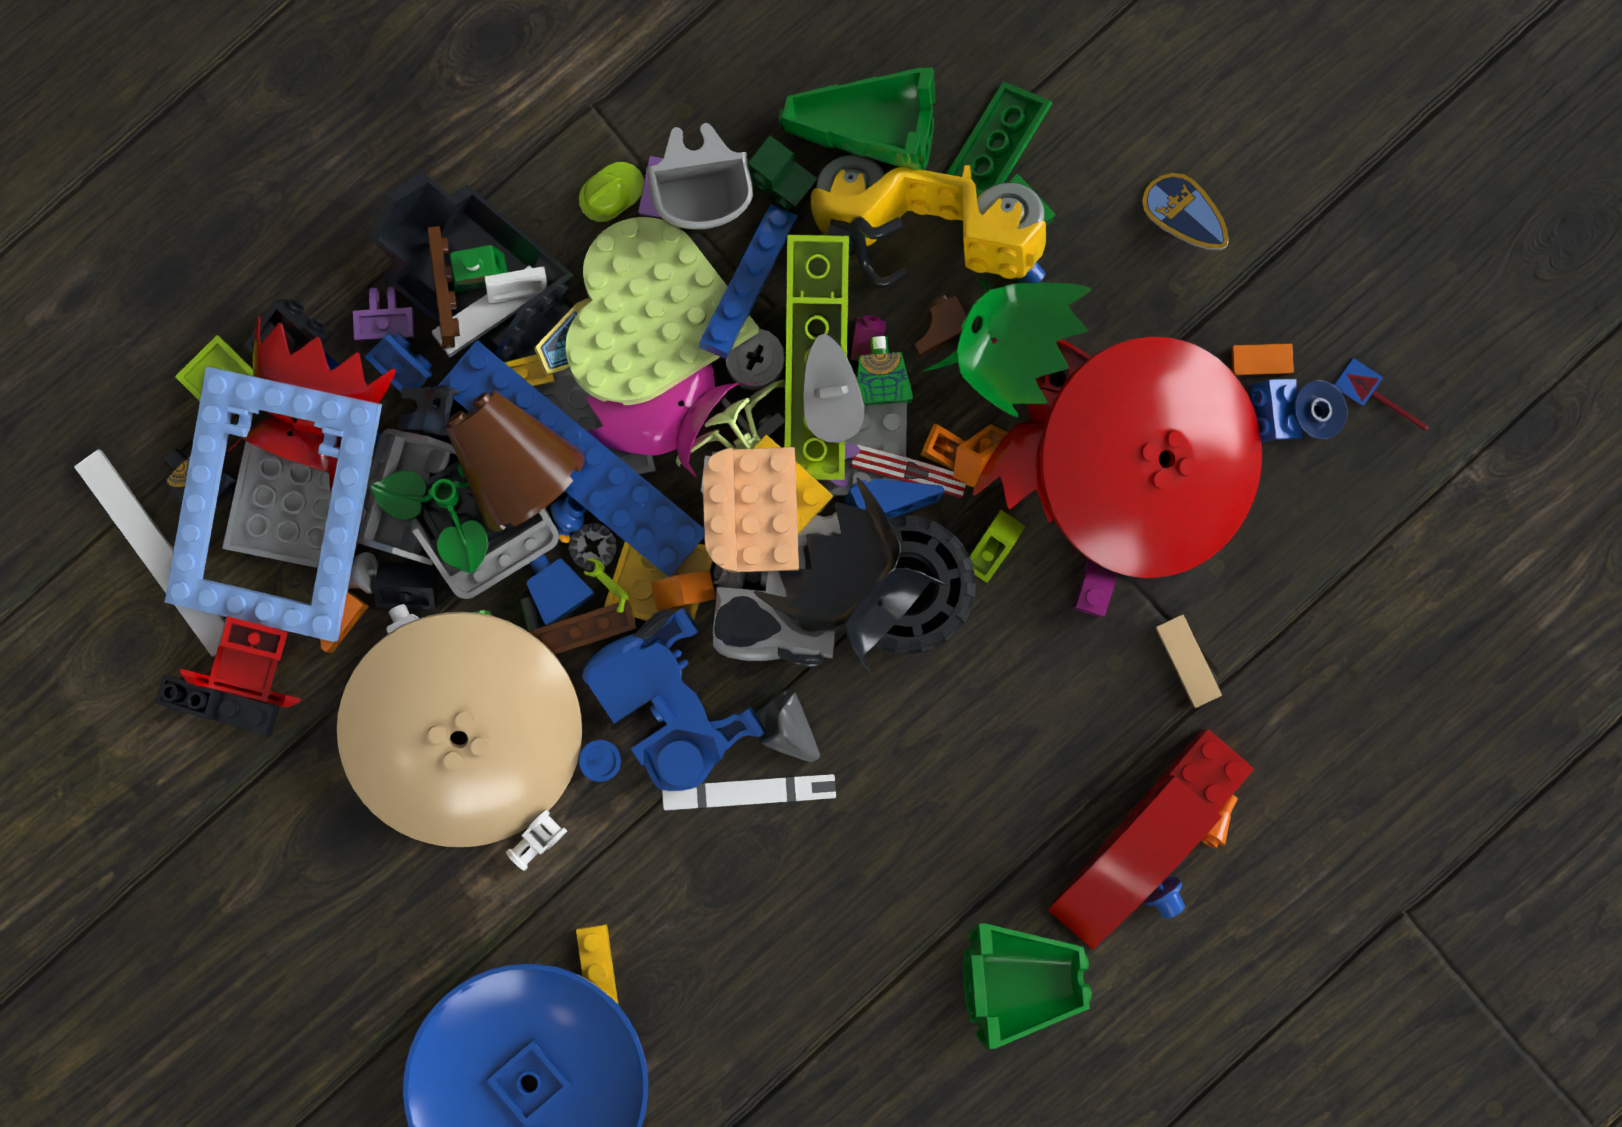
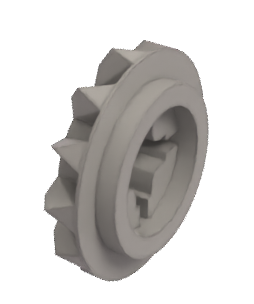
M585 524L571 535L569 543L570 555L572 560L583 569H595V563L587 561L588 558L599 560L606 567L611 563L616 554L617 545L615 537L607 527L601 524ZM586 536L594 542L603 539L597 546L599 558L591 551L582 554L588 546L585 539Z

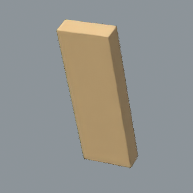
M1180 615L1155 627L1193 708H1197L1222 696L1184 615Z

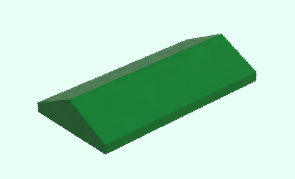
M1003 81L947 174L962 177L964 166L970 165L971 180L976 185L977 198L988 188L1004 183L1051 107V100Z

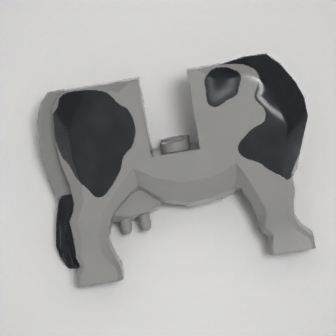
M836 512L826 517L816 515L798 535L799 568L805 569L806 567L803 548L807 545V534L841 536ZM779 571L762 572L761 586L766 591L760 592L786 597ZM717 587L713 647L718 653L728 658L745 661H767L781 658L805 667L822 664L824 658L833 659L835 629H824L816 632L806 631L802 629L803 624L806 623L782 613L758 598L754 594L757 590Z

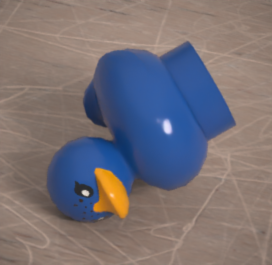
M570 495L556 500L550 507V512L559 534L557 543H568L571 532L579 530L584 524V513L587 509Z

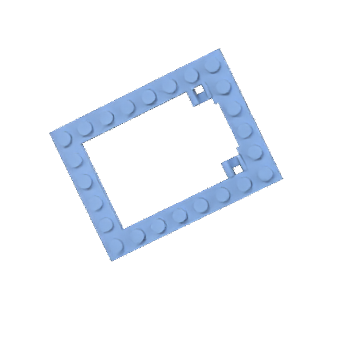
M206 367L165 603L220 616H229L332 642L338 641L382 404ZM259 410L315 422L314 426L322 428V433H324V441L319 445L318 454L338 458L311 604L203 579L228 435L247 437L251 427L253 413L259 414ZM232 413L239 415L237 425L231 424ZM337 436L342 437L340 448L336 447Z

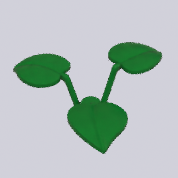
M459 463V473L463 478L466 479L462 467ZM404 470L393 473L371 485V490L377 503L386 513L399 520H411L419 516L422 509L421 502L426 503L433 497L440 507L448 509L456 526L445 528L440 533L437 540V549L440 557L448 565L468 574L476 571L484 561L488 549L486 531L481 524L474 520L467 521L461 525L453 507L459 500L457 489L469 487L468 482H451L448 479H439L432 485L428 494L423 497L426 493L424 480L419 474Z

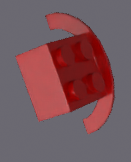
M227 616L210 676L184 669L180 670V673L189 684L236 694L286 708L301 701L297 697L270 691L288 631Z

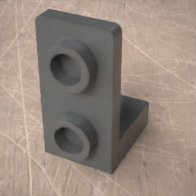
M725 397L720 400L724 406L720 411L724 412L731 405ZM778 412L774 416L771 414L766 415L757 424L759 427L757 434L762 440L766 434L772 438L785 427V420ZM738 414L736 421L743 428L741 431L742 435L748 432L752 436L749 424Z

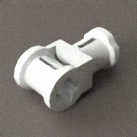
M547 809L529 825L528 829L522 834L524 838L513 849L506 851V854L513 863L523 871L528 868L527 864L538 853L541 855L547 849L549 850L567 832L565 828H560L553 821ZM530 846V849L524 855H522V853Z

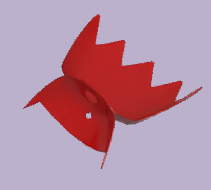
M258 316L253 346L254 377L379 404L394 378L395 368H392L366 386L360 353H355L341 365L330 371L319 337H316L300 350L290 355L283 325L278 323L261 344L259 337L260 316ZM268 412L272 416L252 426L247 437H241L230 448L232 449L243 439L262 450L282 458L329 473L330 492L332 490L338 458L318 454L319 445L324 441V433H322V428L314 426L315 422L300 418L294 420L291 416ZM291 430L293 436H288L286 432Z
M1040 388L1047 403L1028 404L1031 420L1016 424L1002 439L982 470L974 487L973 495H977L990 483L1001 477L1008 509H1011L1028 494L1037 490L1047 521L1052 522L1054 518L1046 502L1041 482L1040 446L1047 415L1058 393Z

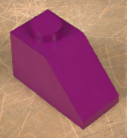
M1088 559L1072 609L1099 618L1104 617L1114 589L1117 573L1103 568Z

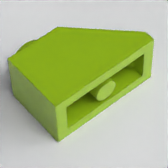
M999 511L969 556L974 568V574L988 583L1015 545L1025 525L1004 511Z

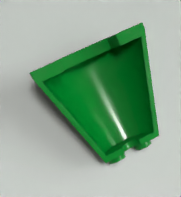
M985 923L976 924L969 932L968 940L972 941L971 947L964 950L963 958L964 995L970 1022L977 1023L979 1031H976V1037L985 1048L996 1049L1090 1009L1091 988L1088 983H1084L1083 973L1089 967L1084 947Z

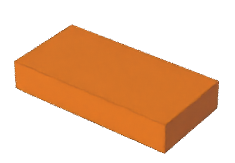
M1292 344L1233 345L1231 347L1232 373L1235 376L1292 375L1294 373Z

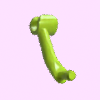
M588 558L587 561L595 563V569L593 572L584 571V573L598 578L614 595L620 597L616 612H624L625 601L629 599L628 594L604 572L605 567L601 561Z

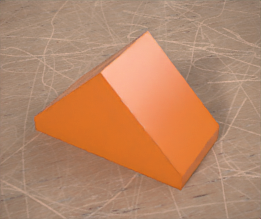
M934 424L920 456L954 470L957 447L965 441L940 425Z
M710 570L679 574L651 582L657 612L716 599Z

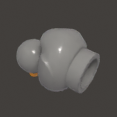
M716 565L713 571V582L721 585V587L742 589L745 581L748 583L759 582L762 572L734 573Z

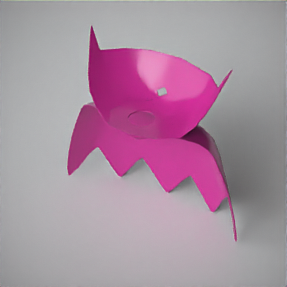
M710 363L656 398L643 403L623 405L620 402L608 400L604 402L593 396H587L586 400L603 424L602 427L588 430L587 432L605 447L625 452L660 455L677 449L681 464L696 477L689 465L691 447L709 413L729 389L737 385L758 384V382L733 383L715 387L714 370ZM683 401L685 406L679 407L678 402Z

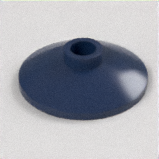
M1322 380L1309 382L1298 391L1294 401L1296 421L1302 431L1308 436L1325 440L1336 436L1344 428L1348 415L1347 404L1340 390L1333 384Z

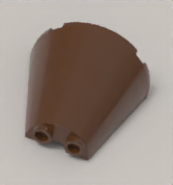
M493 390L489 394L484 392L476 397L472 402L475 407L465 414L463 411L455 413L448 420L449 424L445 429L485 525L491 531H503L506 528L504 524L509 522L513 526L521 524L543 510L562 494L573 482L570 477L573 471H581L585 456L575 445Z

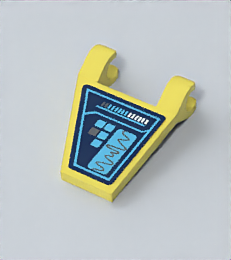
M589 298L576 303L534 348L545 375L569 368L566 357L567 333L576 315L591 302Z

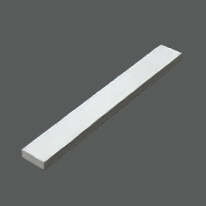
M98 449L74 467L166 593L174 549L103 451ZM175 605L210 655L215 657L225 623L223 616Z

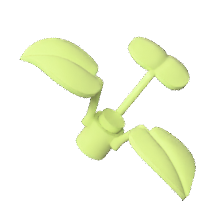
M779 380L761 388L749 398L730 405L724 412L716 414L704 424L705 427L729 423L738 437L733 441L736 447L719 434L720 431L716 429L696 438L691 447V452L712 441H720L724 446L733 448V450L753 449L761 439L757 434L751 410L760 399L773 389L785 388L786 381ZM743 408L746 412L752 436L748 432L742 435L735 424L737 416ZM678 455L676 458V463L678 466H680L681 462L678 458Z

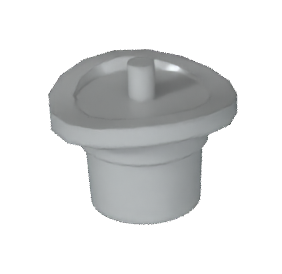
M364 552L355 557L348 590L360 588L368 594L374 593L373 584L379 564L373 554Z

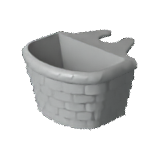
M704 123L700 127L704 143L699 150L692 151L687 149L683 144V131L675 127L670 133L663 160L657 165L646 168L654 207L663 220L675 227L709 229L724 225L737 218L747 208L753 197L746 152L737 153L728 149L708 123Z

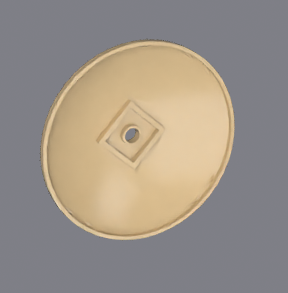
M446 612L419 618L400 626L383 637L364 655L347 682L341 699L337 721V740L341 762L354 791L370 811L385 824L406 836L425 843L446 847H474L504 840L523 831L546 809L549 811L568 786L578 762L582 740V718L579 700L568 673L558 658L538 638L523 628L494 616L472 612ZM455 731H463L466 733L468 741L463 745H456L451 741L450 736Z

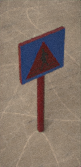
M1355 358L1352 359L1334 385L1341 393L1362 407L1372 395L1422 430L1426 431L1428 429L1426 424L1375 391L1383 377Z

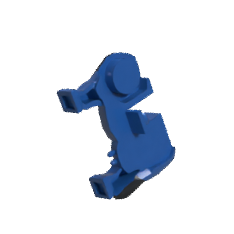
M685 607L676 613L672 609H664L654 613L635 634L610 643L593 655L585 664L582 672L585 683L589 685L613 723H616L649 700L653 702L654 705L650 707L653 715L659 722L665 721L666 725L635 744L631 750L642 766L645 765L656 787L665 791H683L695 788L705 781L714 766L723 758L724 752L739 738L747 735L759 737L766 731V728L752 707H749L743 713H734L727 718L709 722L696 692L681 680V669L688 665V661L684 659L678 663L676 658L682 652L681 650L671 652L670 647L676 640L691 637L700 631Z

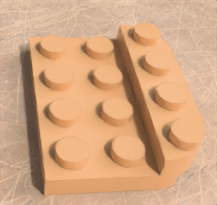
M795 447L736 450L728 448L712 455L703 473L705 546L713 562L722 569L734 573L799 570Z

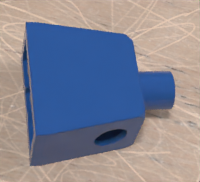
M543 554L529 563L536 575L526 581V584L546 626L556 623L596 595L594 590L561 558L551 564Z

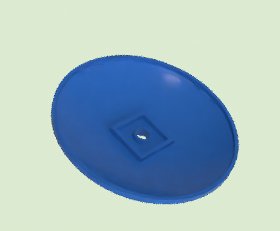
M513 964L493 968L471 977L451 990L434 1006L418 1029L410 1047L403 1079V1098L409 1127H642L647 1109L649 1079L643 1047L637 1032L621 1007L605 991L586 978L562 968L543 964ZM533 1075L538 1081L537 1088L533 1091L524 1089L521 1083L523 1076Z

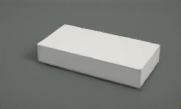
M544 267L484 276L489 303L536 296L547 288Z

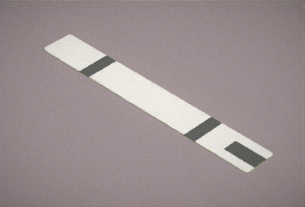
M833 774L705 783L683 791L662 790L664 810L836 798L835 776Z

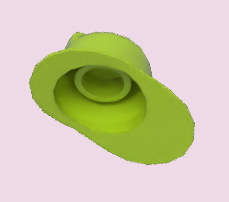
M615 162L592 176L583 185L579 194V205L583 213L589 219L597 222H607L617 217L636 203L642 196L644 178L641 171L633 164Z

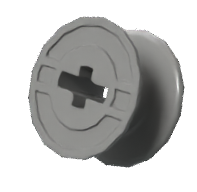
M759 329L758 334L730 351L726 359V366L735 383L758 382V384L739 385L740 387L751 391H758L778 381L782 376L785 367L784 350L777 337L769 331ZM759 349L763 350L760 355V359L763 362L761 364L756 362L753 369L748 370L751 364L749 356L755 357Z

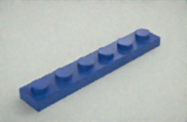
M770 204L699 342V348L727 359L787 241V235H790L796 223V214Z

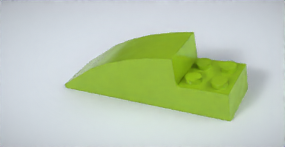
M787 235L785 448L795 447V461L816 480H845V441L839 443L826 442L812 433L804 416L803 395L807 359L811 347L819 335H829L838 343L847 356L849 236Z

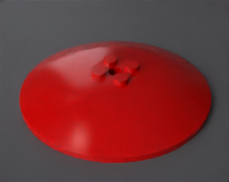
M1168 337L1134 338L1116 343L1093 355L1068 378L1060 389L1047 415L1042 433L1040 474L1043 492L1049 510L1063 535L1081 554L1092 562L1110 571L1133 577L1159 578L1172 576L1190 570L1210 559L1232 539L1249 513L1259 485L1262 466V443L1258 420L1249 396L1232 371L1208 351L1182 340ZM1165 450L1170 456V461L1167 466L1162 467L1159 463V456Z

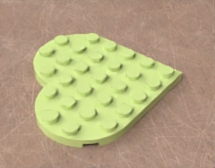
M651 217L630 218L613 224L599 234L589 247L583 266L585 288L591 302L580 310L569 327L566 337V357L574 379L591 396L604 402L608 400L620 402L623 405L639 404L656 398L720 358V356L699 348V342L728 286L692 239L682 229L669 224L667 221ZM750 315L732 349L759 333V327Z

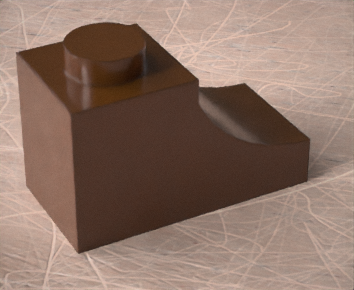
M944 295L931 303L932 308L928 312V316L931 319L930 328L925 336L916 342L913 347L918 359L960 337L962 332L961 325L967 315L956 295L949 299L947 295Z

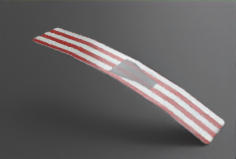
M857 445L860 448V452L853 457L851 466L854 468L911 483L942 485L945 490L944 493L958 498L963 496L966 484L953 478L954 471L879 449Z

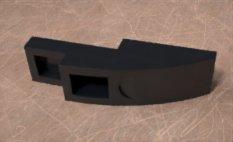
M164 674L155 704L204 719L215 720L264 736H271L279 707L259 702L256 699L189 684L184 679Z

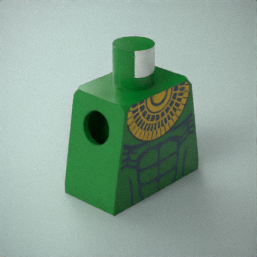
M492 245L452 252L449 256L455 294L486 288L484 276L508 273L505 254Z
M887 336L870 338L871 354L859 356L857 382L861 390L864 406L912 402L913 395L902 353H889Z

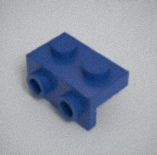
M390 331L365 358L382 375L395 368L396 372L391 383L400 392L402 387L420 388L434 374L430 370L432 364L422 354L419 353L416 356L408 348L411 344L399 332L394 335Z
M1296 379L1266 380L1251 384L1249 386L1250 400L1258 420L1261 443L1272 440L1303 438L1302 429L1299 427L1294 415V401L1297 395Z

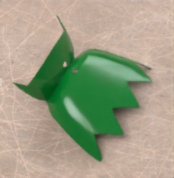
M976 278L984 288V295L972 306V309L961 325L962 332L957 350L941 362L922 372L958 363L961 375L973 389L994 406L1018 418V414L1012 404H1046L1047 400L1037 385L1035 378L1068 370L1069 366L1056 342L1087 332L1088 329L1075 316L1068 305L1091 291L1090 287L1069 283L1036 282L1016 283L991 289L988 282ZM977 316H980L976 330L973 333L972 323ZM997 338V342L992 344L991 339Z

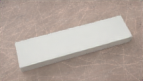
M486 294L452 317V319L458 318L460 336L455 337V348H446L444 351L449 357L453 356L517 313L523 304L535 296L489 303ZM439 326L432 331V335L442 347Z

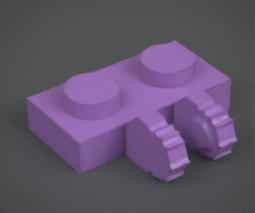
M389 287L387 291L388 309H379V291L377 288H370V310L353 311L354 340L356 342L381 341L390 331L394 335L399 332L406 339H415L414 309L412 307L398 308L397 290L395 287Z

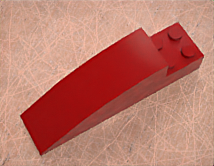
M1201 729L1047 910L1091 949H1095L1140 906L1221 819L1222 816L1217 812L1252 773L1254 768L1209 729Z

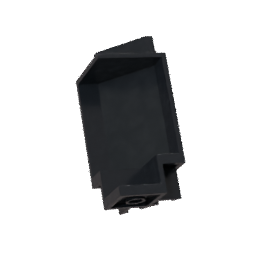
M421 173L386 194L368 233V237L394 260L385 279L438 325L439 318L428 243V227L440 226L441 237H447L449 255H444L445 264H449V256L452 252L492 245L505 254L508 272L524 270L528 266L531 268L544 267L547 288L523 304L517 313L477 339L504 363L510 360L513 361L537 355L534 348L574 306L566 298L571 290L568 285L574 275L468 185L449 195L428 176ZM447 282L448 291H454L453 283ZM486 288L456 293V309H451L452 317L487 294ZM476 340L468 346H466L465 348L469 350L471 346L476 342Z

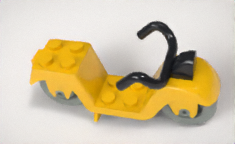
M846 155L834 159L823 168L817 179L816 188L811 192V211L818 228L825 235L849 236V248L853 245L855 246L856 256L864 275L873 286L878 288L889 287L905 279L909 274L906 268L902 266L885 276L878 275L869 258L867 246L903 228L899 218L907 211H913L919 215L940 216L947 220H962L965 266L977 273L988 272L1008 279L1023 278L1031 268H1034L1035 263L1042 256L1046 245L1044 207L1038 195L1026 186L1016 183H1002L988 188L977 198L976 185L971 180L970 165L964 166L962 177L908 167H898L885 174L882 167L871 158Z

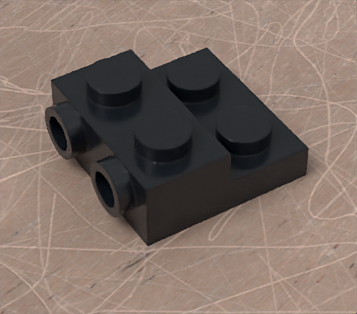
M287 298L275 300L260 321L259 337L261 344L277 324L282 323L290 355L300 350L316 337L320 338L322 346L325 345L330 337L324 332L326 329L324 324L315 318L309 319L302 313L304 310L302 304L291 298L289 300ZM255 329L244 343V346L251 353H253Z

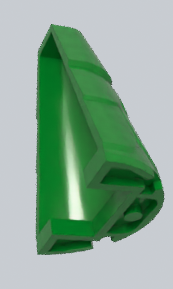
M920 67L787 96L785 107L779 111V124L784 126L786 133L829 149L836 147L860 157H869L897 167L925 170L930 156L934 118L932 117V103H935L933 68Z

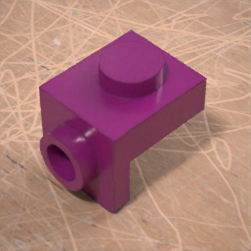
M873 315L857 317L850 360L859 361L860 355L871 354L870 338L884 336L886 321H882L879 317Z

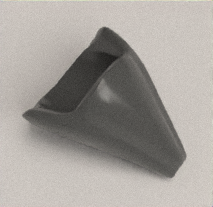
M792 689L788 692L784 690L776 694L767 705L756 712V715L766 728L765 733L761 737V743L764 746L807 762L819 759L820 753L795 690Z

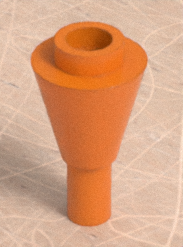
M1232 795L1217 812L1222 816L1221 819L1201 842L1212 848H1217L1218 845L1225 846L1231 818L1230 814L1238 800L1236 796Z

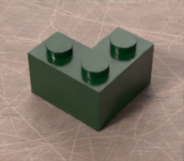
M772 136L767 138L748 162L752 186L763 194L766 191L775 197L774 202L786 211L791 209L797 213L811 195V192L816 188L817 178L794 161V153Z

